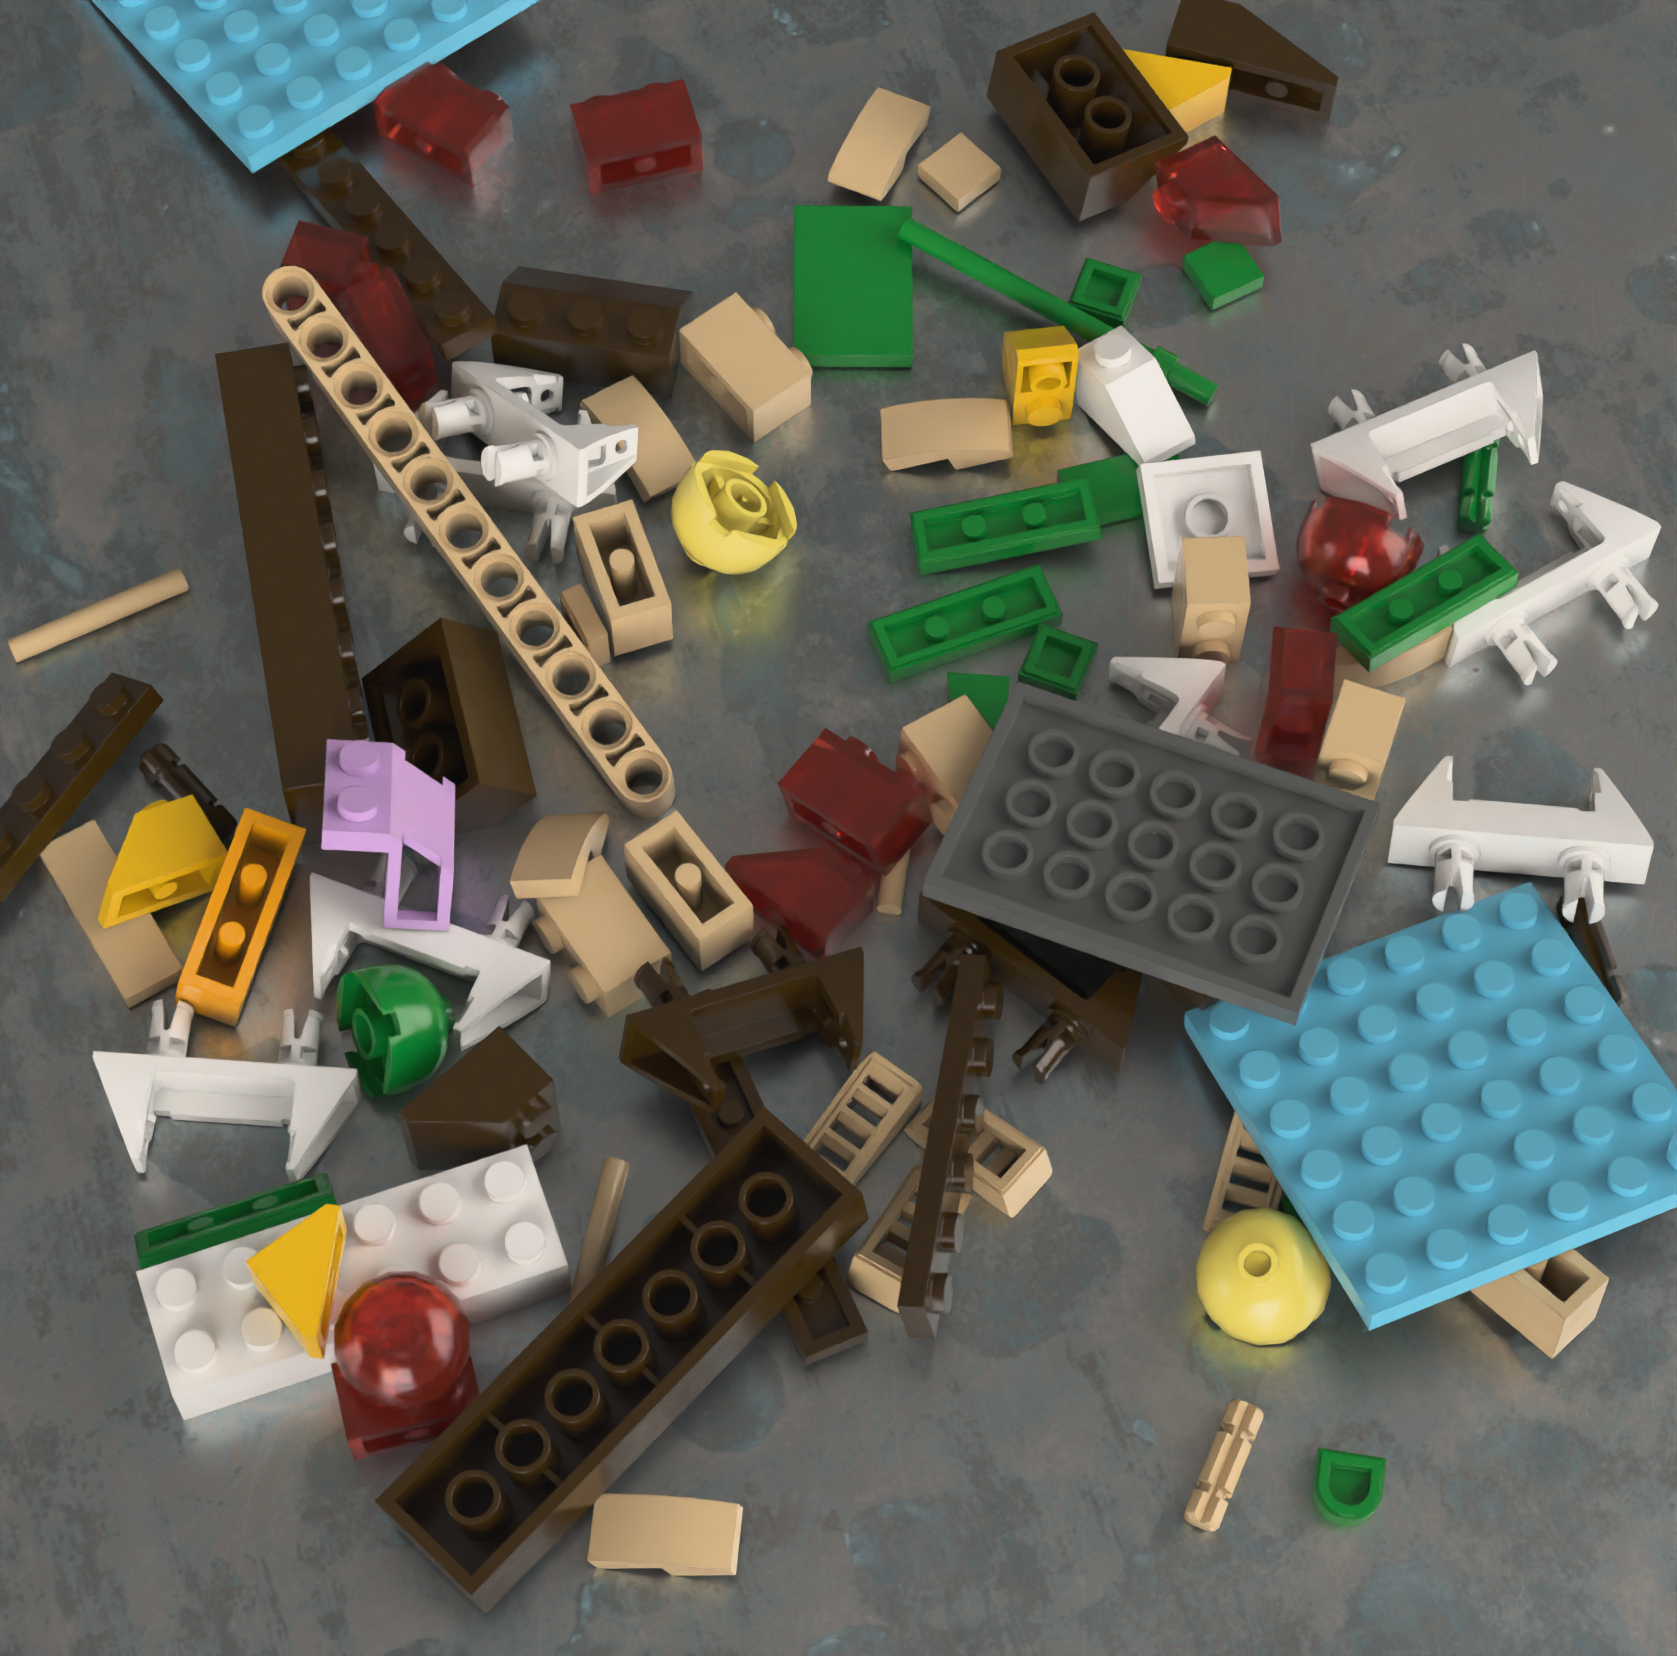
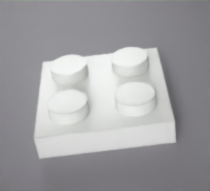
M1260 450L1139 465L1136 473L1155 589L1173 587L1181 540L1188 537L1245 536L1249 578L1275 575L1280 568Z

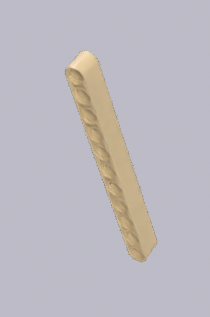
M284 266L274 270L265 280L262 287V298L275 328L283 340L289 342L290 349L302 365H306L307 373L624 808L632 815L641 818H654L664 814L672 806L676 796L672 769L665 755L314 277L305 269L297 266ZM293 296H305L308 298L306 303L297 310L286 311L281 309L283 303ZM327 342L342 344L341 349L331 357L320 358L315 356L317 349ZM371 388L377 391L375 397L366 404L354 405L349 403L350 397L360 389ZM396 435H405L412 438L410 444L402 451L390 453L383 450L385 443ZM431 482H440L447 486L445 492L434 500H423L417 497L419 490ZM464 530H476L482 533L480 540L470 548L460 549L452 545L454 537ZM509 577L518 582L516 588L504 597H494L487 593L489 585L496 579ZM544 625L553 630L551 638L542 645L530 646L522 642L524 633L534 626ZM570 674H581L589 679L587 687L576 695H566L557 690L560 681ZM606 723L620 724L626 730L618 742L611 745H603L593 739L595 731L601 725ZM653 772L662 778V782L654 792L640 795L629 789L631 780L637 774Z

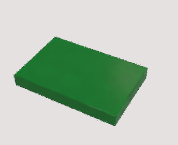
M794 205L793 347H796L803 353L811 367L913 366L912 245L897 237L907 217L912 218V206Z

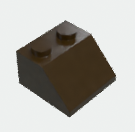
M500 1026L398 1112L410 1161L419 1170H449L526 1144L534 1162L552 1148L558 1139L557 1132L561 1129L554 1080Z

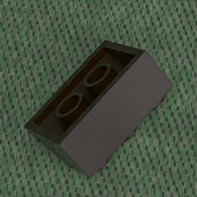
M1095 12L996 51L986 97L1078 222L1127 202L1188 142L1189 136Z
M518 266L502 282L494 316L499 333L491 337L494 363L560 374L563 376V382L607 388L633 375L650 395L672 398L680 361L679 329L688 324L693 291Z
M440 617L361 678L375 741L394 743L405 751V760L440 784H442L443 777L455 784L454 834L496 825L537 796L496 631Z

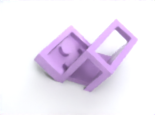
M327 739L321 849L386 853L383 928L449 931L454 879L455 784L443 777L442 784H440L405 760V751L394 743ZM402 847H410L437 864L436 912L398 910Z

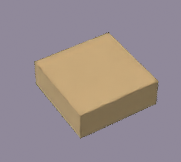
M961 132L918 164V177L957 212L998 182L1001 175V167Z
M580 583L562 591L560 604L563 618L599 667L609 663L608 632L582 584Z

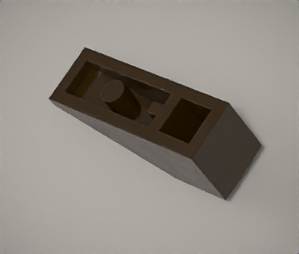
M1181 0L1166 45L1165 56L1232 68L1227 96L1326 121L1330 120L1339 80L1337 75L1241 4L1225 0Z

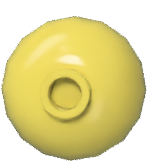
M711 450L705 453L698 462L692 464L685 472L672 498L670 512L672 525L685 553L695 563L724 574L742 575L766 565L786 547L788 540L795 534L797 528L794 507L785 491L775 480L767 488L760 479L753 475L759 466L748 458L730 451Z
M1270 1208L1241 1210L1220 1221L1204 1240L1195 1267L1197 1294L1211 1320L1232 1338L1257 1346L1285 1343L1296 1337L1297 1333L1305 1330L1324 1311L1331 1288L1329 1264L1304 1223L1291 1214Z

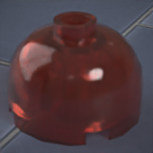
M1327 497L1323 508H1318L1315 499L1309 503L1300 526L1296 543L1297 566L1307 583L1319 593L1318 600L1333 610L1343 612L1416 570L1425 545L1418 533L1409 527L1405 537L1402 536L1399 532L1390 528L1394 516L1359 501L1340 497Z
M388 1271L363 1282L344 1301L334 1325V1356L345 1381L364 1400L390 1410L418 1409L443 1397L462 1377L471 1354V1324L460 1299L441 1280L417 1271Z

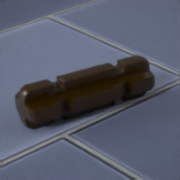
M158 743L151 749L143 752L140 757V771L153 785H162L158 791L167 801L170 802L193 794L221 842L224 844L234 837L235 829L238 825L237 820L223 805H214L218 799L187 765L177 764L181 759L169 745Z
M1562 895L1556 905L1562 927L1569 928L1570 933L1568 936L1618 1007H1623L1624 1002L1627 1000V993L1621 976L1614 975L1613 970L1618 967L1602 922L1599 920L1596 923L1589 924L1585 899L1582 897L1578 898L1573 923L1568 921L1562 912V905L1564 903V895Z

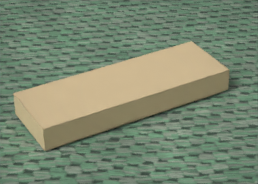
M95 819L51 841L40 854V858L128 1008L177 983L183 967L151 913L105 929L102 928L97 920L107 882L117 856Z

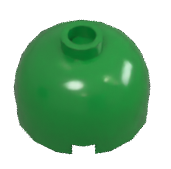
M368 965L346 973L340 978L336 994L339 1032L351 1029L353 1042L358 1053L349 1051L344 1054L349 1068L358 1070L363 1090L370 1097L404 1093L422 1085L441 1067L447 1054L449 1034L453 1033V1027L456 1022L450 1000L444 995L440 996L435 985L417 969L403 965Z

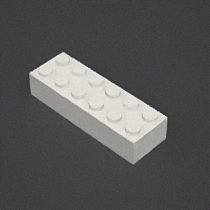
M527 1144L340 1205L347 1226V1234L324 1359L309 1357L255 1286L246 1264L249 1258L310 1215L136 1271L170 1391L183 1420L571 1292L572 1285L569 1266Z

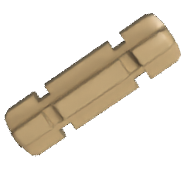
M1233 1399L1229 1402L1220 1425L1223 1431H1217L1196 1483L1199 1489L1193 1490L1184 1513L1185 1520L1195 1527L1215 1532L1219 1528L1228 1505L1225 1499H1231L1252 1446L1249 1442L1255 1440L1264 1417L1263 1411L1257 1406L1239 1399Z

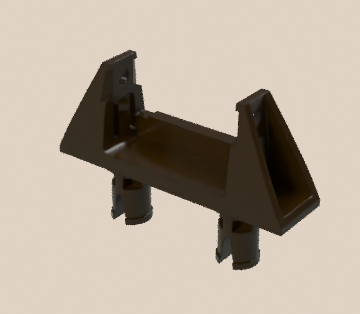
M922 891L919 893L918 921L945 941L925 965L911 977L913 985L920 993L939 979L934 987L933 1003L943 1005L948 999L947 997L955 989L961 954L987 955L993 978L996 981H1001L1005 988L1046 1018L1044 1023L1027 1042L1012 1055V1059L1020 1071L1043 1054L1036 1065L1034 1081L1043 1084L1049 1078V1074L1077 1044L1084 1047L1116 1073H1120L1123 1069L1142 972L1125 966L1122 969H1117L1089 999L1084 990L1002 928L998 930L990 923L991 919L922 896Z
M778 925L775 940L763 928L753 937L750 947L768 974L693 996L688 994L686 987L675 971V966L669 958H662L660 975L649 962H646L637 970L634 976V983L642 991L651 1008L626 1015L619 1060L644 1078L711 1113L721 1110L726 1086L723 1080H719L711 1066L799 1040L813 1032H818L830 1048L837 1047L847 1063L846 1068L848 1071L857 1069L863 1045L864 951L861 947L806 962L785 925Z

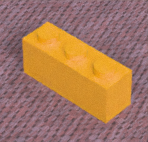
M244 808L178 981L174 1006H177L179 1000L187 1002L194 1007V1013L234 1027L236 1026L299 858L307 829L249 808Z

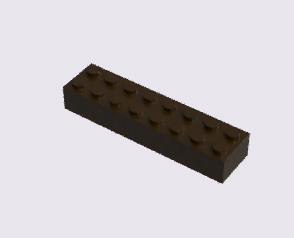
M289 342L218 353L215 354L282 791L291 824L307 829L303 846L322 842L327 739L371 741L361 698L363 697L362 687L354 655V639L344 595L345 585L335 541L336 531L331 503L328 498L327 477L322 450L319 444V429L314 401L311 396L306 365L294 366Z
M763 1107L375 1500V1503L390 1522L486 1615L869 1220L862 1192L767 1108Z

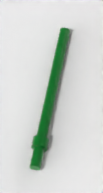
M907 217L900 227L897 236L899 239L1053 323L1064 326L1068 331L1088 342L1115 329L911 217ZM1139 342L1156 358L1169 386L1206 406L1210 405L1219 389L1218 384L1179 364L1180 357L1163 347L1158 346L1154 350Z

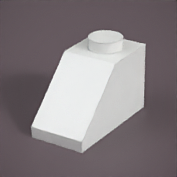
M1120 325L1078 348L1079 358L1075 383L1077 404L1138 465L1165 461L1195 444V435L1156 358L1125 328Z

